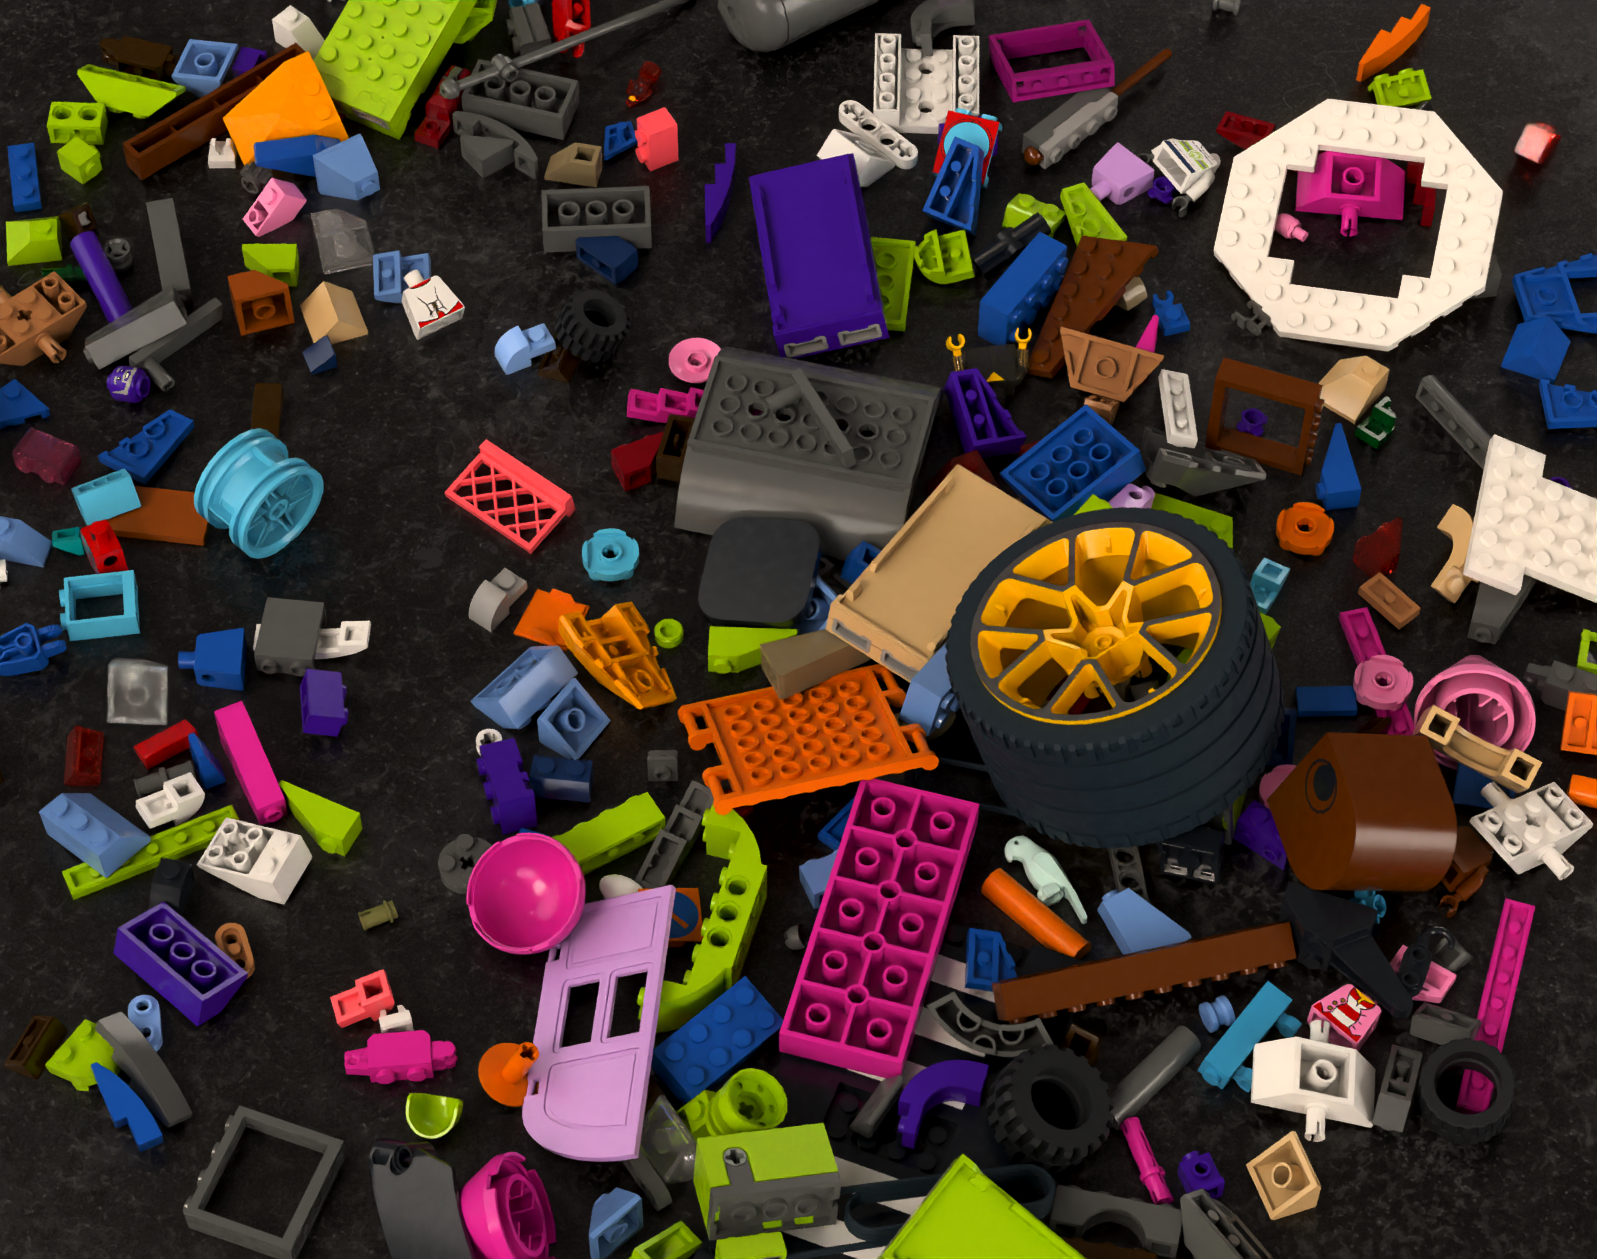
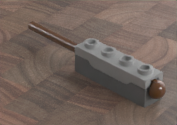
M1165 48L1111 90L1099 88L1075 94L1023 135L1022 153L1024 154L1025 161L1030 165L1039 164L1044 169L1053 163L1059 162L1069 150L1077 148L1087 136L1095 134L1100 126L1107 121H1111L1118 112V97L1172 57L1171 50Z

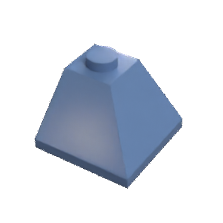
M361 134L313 155L317 188L320 194L359 200L380 190L378 171Z
M616 1187L609 1194L604 1193L596 1200L592 1209L589 1229L591 1259H606L644 1227L642 1198L638 1194Z

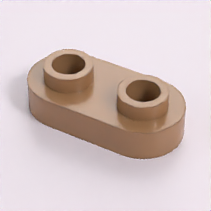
M226 923L219 927L215 934L217 947L238 965H243V969L248 973L247 978H249L255 970V963L245 929L237 923ZM230 940H236V943L228 944Z

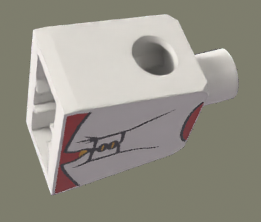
M413 270L404 277L409 288L403 291L402 304L417 340L463 318L464 305L439 276L435 275L424 280L418 270Z

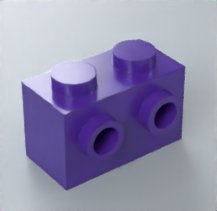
M306 669L300 685L303 733L338 737L342 725L347 724L348 708H344L346 685H342L341 672Z
M1253 800L1237 819L1234 839L1284 870L1289 865V861L1271 811L1256 800Z

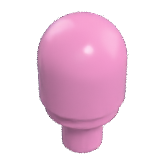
M1287 213L1277 215L1275 225L1277 233L1287 239L1297 238L1302 242L1307 239L1309 233L1301 228L1299 220Z

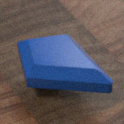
M631 121L605 126L604 160H608L638 144Z

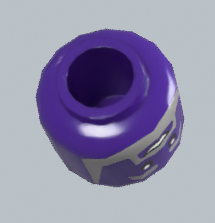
M118 366L107 378V388L112 398L116 401L139 403L149 394L150 379L141 368Z

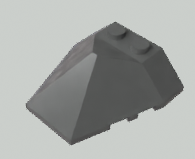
M1147 426L1144 427L1141 456L1146 468L1145 474L1153 485L1164 488L1168 484L1173 485L1196 497L1262 481L1266 478L1267 474L1255 459L1221 449V451L1205 447V443L1197 441L1194 449L1177 447L1167 443L1166 431Z

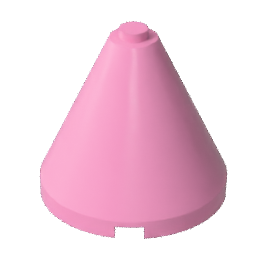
M1469 655L1432 678L1420 692L1415 704L1414 727H1416L1424 710L1435 705L1460 718L1458 725L1466 731L1506 750L1516 748L1524 752L1530 744L1535 731V706L1527 688L1512 674L1479 655ZM1432 749L1437 762L1457 770V761Z

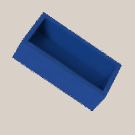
M1041 232L1034 237L980 300L979 337L1003 350H1006L1012 342L1016 343L1015 332L1017 328H1019L1018 336L1020 338L1022 330L1026 325H1031L1034 322L1037 312L1042 307L1045 308L1049 304L1053 293L1059 290L1068 263V258H1066L1067 245Z
M744 976L653 1049L651 1068L684 1106L702 1091L712 1089L776 1037L780 1032L783 1019L748 978Z

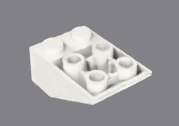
M226 817L197 863V866L257 898L285 904L313 856L301 835Z

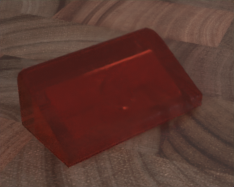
M76 725L69 733L67 738L64 785H99L103 732Z

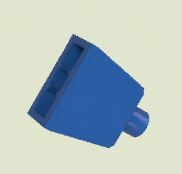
M244 628L199 634L196 637L195 651H179V669H194L197 684L201 686L244 691L247 640Z

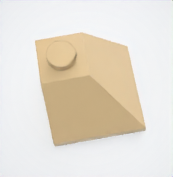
M1368 356L1340 359L1318 383L1323 385L1320 399L1325 400L1323 406L1355 424L1385 391L1390 369Z

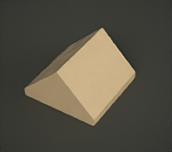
M323 281L300 305L313 344L326 335L331 345L368 335L367 327L351 290Z
M1291 1131L1246 1164L1271 1220L1280 1219L1316 1207L1321 1184L1295 1131Z

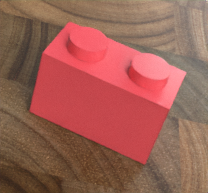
M666 107L638 117L635 137L638 141L636 155L640 163H645L651 172L678 161V127Z

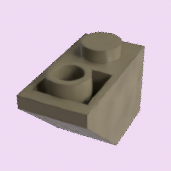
M575 142L552 155L545 172V180L597 188L602 171L601 146Z

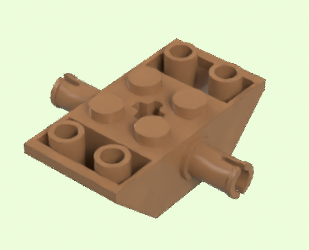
M55 271L13 297L0 285V364L25 366L44 353L53 363H59L55 355L61 361L65 358L66 350L59 344L69 338L85 311L87 304Z

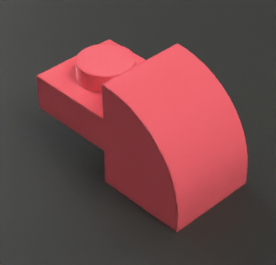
M384 969L355 980L356 987L330 997L337 1024L341 1028L371 1017L375 1022L379 1020L381 1010L385 1009L387 1014L392 1010L395 1001Z

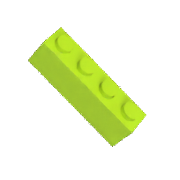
M645 792L639 796L630 797L625 803L613 809L604 810L598 817L588 822H581L574 826L572 830L562 835H555L551 838L559 841L569 849L577 859L583 875H586L656 839L660 829L664 830L666 821L665 816L649 793Z

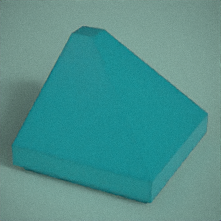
M81 527L53 531V547L79 556L84 555L80 533Z

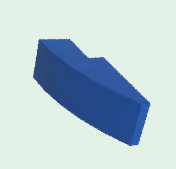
M97 1062L91 1064L92 1073L115 1128L117 1129L128 1124L139 1152L164 1143L163 1135L154 1117L137 1094L107 1068Z

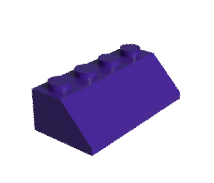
M164 901L117 929L113 954L196 1026L219 1014L248 976V973Z

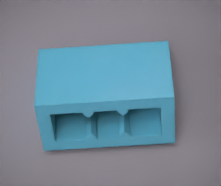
M125 468L71 488L87 526L95 521L107 520L141 507L132 478Z

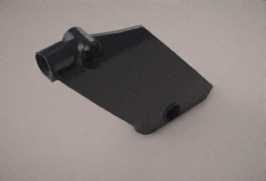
M389 1138L378 1139L374 1143L368 1157L378 1215L392 1259H476L462 1213L455 1167L437 1158L434 1147L427 1141L413 1143Z

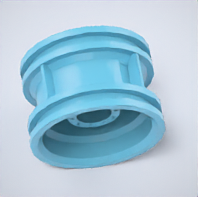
M261 428L251 429L230 440L210 460L196 485L194 507L196 512L215 528H229L231 541L249 557L260 559L279 552L308 525L320 504L324 482L321 474L303 459L296 457L288 459L286 445L268 430Z

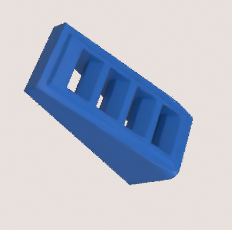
M194 732L188 734L194 767L203 787L209 789L226 782V776L218 759Z

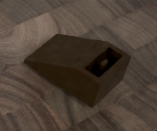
M669 414L656 455L657 478L680 482L687 442L695 418Z

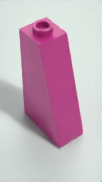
M239 701L214 711L221 745L259 825L278 821L281 817L288 815L285 798L243 702Z

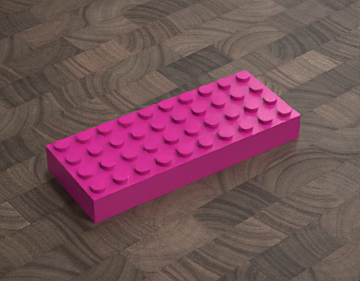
M879 779L860 780L779 1032V1052L883 1078L897 1075L903 1076L977 828L979 803Z

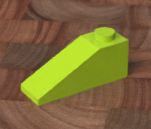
M710 626L708 672L721 674L729 672L738 673L761 664L760 644L797 636V629Z
M281 780L279 786L285 798L287 808L324 851L331 854L337 853L345 857L363 829L360 813Z

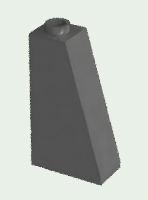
M173 198L146 202L162 290L173 285L184 305L192 307L194 304Z
M172 285L85 338L86 348L83 349V352L90 364L95 363L97 368L101 369L186 325V306Z
M1524 574L1521 590L1517 595L1480 582L1467 638L1475 639L1482 643L1496 644L1537 582V579Z

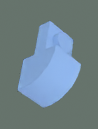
M544 323L521 331L519 326H516L507 331L498 340L495 346V357L505 374L508 375L531 366V358L555 350L556 344Z

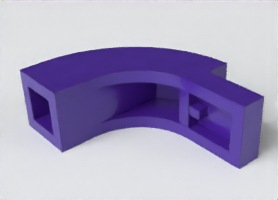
M948 1060L933 1064L916 1074L905 1086L898 1103V1115L901 1116L898 1133H902V1146L914 1149L923 1118L937 1104L957 1101L980 1107L988 1080L989 1065L969 1060Z

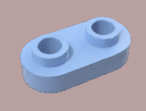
M140 995L129 1003L128 1019L142 1034L150 1033V1036L146 1039L157 1052L163 1043L160 1007L154 997ZM143 1006H148L144 1011L139 1010Z

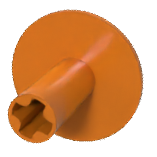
M524 1042L520 1045L500 1043L489 1048L482 1056L478 1068L479 1079L486 1093L503 1105L510 1107L523 1106L524 1096H526L528 1087V1071L539 1057L538 1048L530 1042ZM539 1082L536 1083L534 1094H538Z

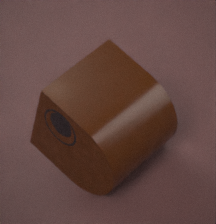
M1327 732L1267 799L1293 872L1305 886L1314 890L1427 891L1443 879L1454 856L1457 839L1455 808L1427 736Z

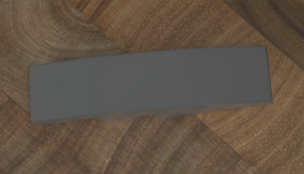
M691 781L680 805L676 804L664 830L660 829L635 879V882L642 888L668 886L678 872L704 827L702 826V819L705 809H711L714 801L709 787L696 781Z
M121 1011L98 1020L95 1030L114 1048L111 1059L131 1078L128 1086L143 1101L145 1106L167 1128L190 1119L193 1113L176 1081L160 1056L127 1016Z

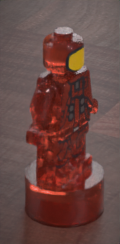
M645 61L639 70V76L636 81L629 80L626 93L629 95L626 100L628 107H634L637 101H644L652 94V89L649 90V87L652 83H656L662 74L661 69L655 63Z

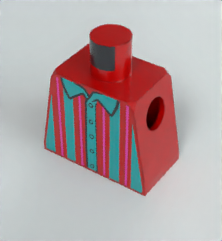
M108 520L95 521L80 530L84 551L96 574L128 571L122 547ZM108 557L113 560V564L110 566L104 565V561Z

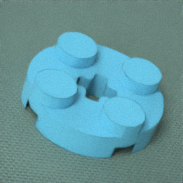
M608 528L599 530L594 533L593 538L588 542L586 540L583 544V566L588 571L589 577L596 581L629 579L634 575V570L639 563L637 541L626 536V532L620 529ZM609 551H613L614 555H616L614 558H606L604 556H607Z

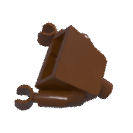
M1467 826L1457 827L1454 856L1447 873L1441 880L1449 892H1456L1454 895L1443 896L1440 901L1439 909L1445 904L1453 906L1448 911L1447 918L1455 916L1458 903L1461 900L1465 902L1482 887L1489 873L1487 867L1491 863L1494 848L1487 840L1480 841L1474 831Z

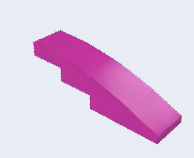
M691 387L687 394L660 388L659 393L654 394L631 389L628 394L627 417L667 423L669 414L695 418L704 390Z

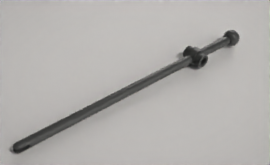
M663 0L514 59H510L503 54H497L491 60V68L457 81L454 79L444 80L440 85V93L444 98L451 100L458 97L461 90L497 76L500 79H505L507 82H512L517 78L519 74L517 69L691 0Z

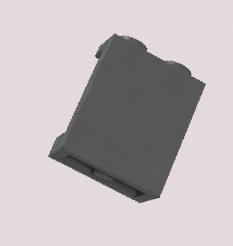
M267 597L254 652L257 670L268 674L286 673L304 676L306 669H315L314 659L321 628H325L327 622L325 603Z

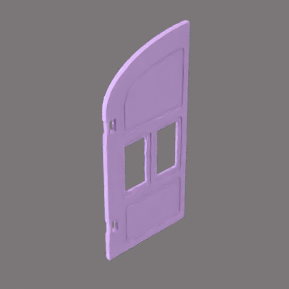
M673 885L585 904L580 920L573 931L562 942L550 948L548 962H546L533 1040V1044L538 1048L539 1057L528 1071V1087L526 1096H524L522 1118L529 1135L543 1148L554 1154L575 1160L596 1162L635 1159L639 1156L676 888ZM561 949L559 960H556L557 950ZM648 971L639 1032L610 1038L618 978ZM600 982L591 1042L562 1047L571 988ZM539 1082L538 1094H534L536 1083Z

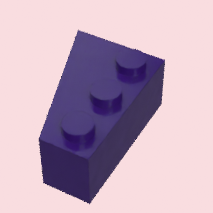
M510 738L479 746L481 758L476 759L479 775L486 776L487 782L483 783L486 799L493 800L494 807H490L494 825L500 824L503 835L520 831L521 828L528 829L538 826L535 795L533 789H529L527 782L529 778L527 772H524L522 758L515 739Z

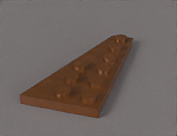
M1082 236L1026 364L1025 370L1027 374L1053 378L1066 363L1060 333L1061 327L1090 334L1091 327L1096 321L1101 322L1126 292L1125 287L1134 276L1139 277L1144 271L1143 266L1150 258L1154 259L1159 253L1157 246Z

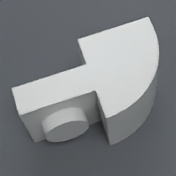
M189 772L164 782L163 790L136 800V809L149 829L172 820L177 826L188 820L199 810L204 801L205 793L192 773Z

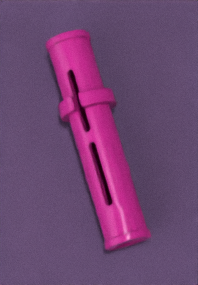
M1130 1117L1125 1119L1120 1124V1128L1139 1167L1142 1184L1146 1185L1154 1204H1171L1170 1202H1173L1174 1198L1164 1178L1165 1171L1158 1165L1139 1118Z

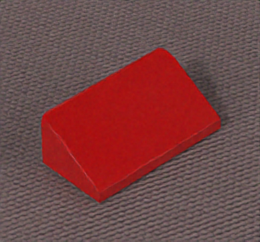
M185 719L133 746L147 770L190 748L188 734L194 732L198 737L199 735L197 730Z

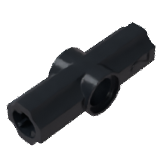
M1037 212L1015 228L1007 227L995 236L994 242L973 255L971 260L978 272L985 278L1007 262L1013 263L1039 232L1048 236L1052 233L1044 217Z

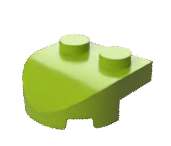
M1019 193L1008 203L1002 227L1015 228L1038 212L1044 217L1052 233L1048 236L1053 238L1054 232L1065 222L1066 213L1056 205L1045 204L1035 200L1031 195Z
M965 229L938 236L937 230L930 231L924 235V240L920 245L914 248V258L919 270L925 277L935 283L950 284L975 277Z
M86 1019L45 1064L50 1073L70 1081L76 1090L89 1091V1086L97 1084L91 1069V1064L99 1063L116 1076L121 1071V1068L111 1059L114 1048L95 1030L97 1024Z

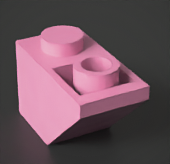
M271 178L243 220L255 236L260 237L293 221L307 199L294 183Z

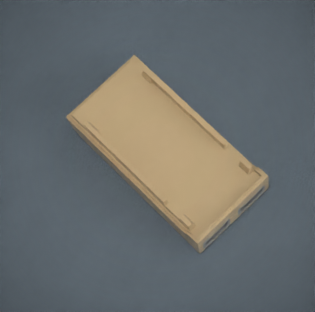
M957 464L843 595L839 594L830 605L826 630L910 683L911 679L948 640L947 633L952 626L951 619L956 613L955 609L961 602L963 594L968 590L969 585L977 578L979 573L1013 543L1053 522Z

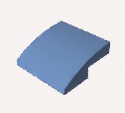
M400 250L374 254L375 300L402 303L403 291L409 288L404 277L413 270H418L424 280L431 278V259L429 253L406 257L401 256Z

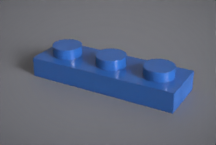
M34 143L7 146L15 212L42 209Z

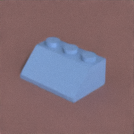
M531 646L471 700V703L502 728L521 729L530 723V717L536 711L546 708L551 703V698L557 692H561L578 672L559 646Z
M61 793L39 811L47 834L105 878H108L151 841L149 835L91 793Z

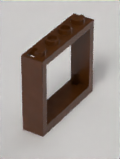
M1223 357L1215 378L1205 447L1217 451L1224 449L1255 459L1260 464L1302 476L1305 465L1311 466L1315 453L1313 449L1318 438L1317 431L1322 415L1318 414H1321L1325 402L1324 399H1320L1323 385ZM1230 388L1305 409L1299 447L1224 427Z

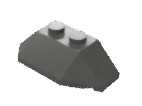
M1203 1188L1183 1194L1180 1198L1184 1244L1191 1251L1195 1259H1274L1238 1216L1221 1202L1211 1198L1210 1194Z

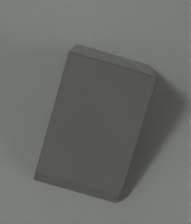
M461 135L460 137L462 157L483 179L515 160L514 140Z

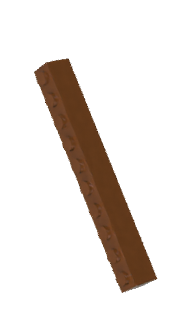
M1277 921L1001 980L991 984L998 1020L1009 1021V1025H1016L1028 1022L1027 1017L1038 1015L1040 1019L1057 1016L1056 1010L1067 1008L1069 1013L1086 1010V1004L1096 1002L1097 1006L1114 1004L1116 997L1125 996L1126 1000L1144 997V991L1154 989L1155 994L1173 991L1172 985L1183 983V987H1193L1201 985V979L1211 977L1212 981L1225 980L1230 978L1229 973L1240 971V975H1247L1259 972V966L1268 965L1269 969L1287 966V960L1296 959V952L1290 922Z

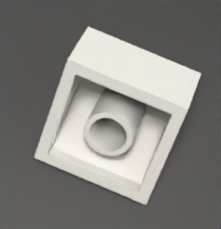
M837 129L831 131L817 154L820 159H827L853 153L862 187L870 186L896 165L894 161L862 136Z

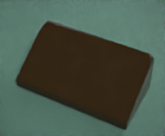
M555 333L553 339L556 349L546 353L537 374L541 377L568 383L571 381L581 357L578 355L574 356L569 349L566 350L562 346L564 343L560 342L557 338L558 333Z
M34 1015L3 1066L31 1079H38L46 1067L45 1064L53 1056L65 1037L67 1028L55 1016Z

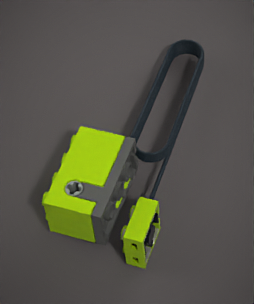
M824 1123L697 1138L693 1182L709 1241L717 1240L715 1259H804L887 1246L904 1223L882 1227H867L854 1220L851 1211L863 1204L927 1196L943 1174L841 1187L842 1181ZM1018 1164L980 1169L985 1176L999 1187L1028 1184L1039 1188L1046 1195L1043 1199L1019 1204L1038 1219L1044 1218L1050 1212L1056 1190L1055 1181L1051 1174L1042 1167L1033 1164ZM855 1193L849 1198L845 1206L844 1223L851 1234L865 1242L787 1253L780 1231L835 1225L838 1213L836 1199H839L842 1194Z

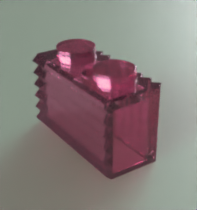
M30 427L12 451L15 465L20 471L24 473L33 472L40 475L47 483L56 482L65 485L69 477L72 476V473L75 472V469L78 468V465L81 464L80 453L76 445L67 443L47 433L44 434L33 427Z

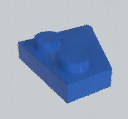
M13 379L0 389V429L8 425L25 423V418L40 414L42 419L50 416L49 408L16 379Z
M969 928L966 946L965 988L993 992L992 982L1018 977L1014 970L1015 962L1006 951V944L1000 932Z

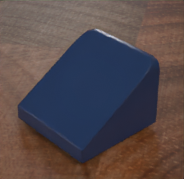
M327 335L302 352L311 375L337 367L336 354Z

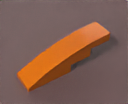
M1421 4L1411 20L1401 16L1391 33L1381 29L1359 62L1356 80L1362 82L1399 58L1426 28L1431 7Z

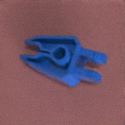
M25 623L0 636V676H13L44 670L49 663V657L64 652L67 649L64 640L44 644L45 641L62 635L61 626L53 624L36 629L33 625Z

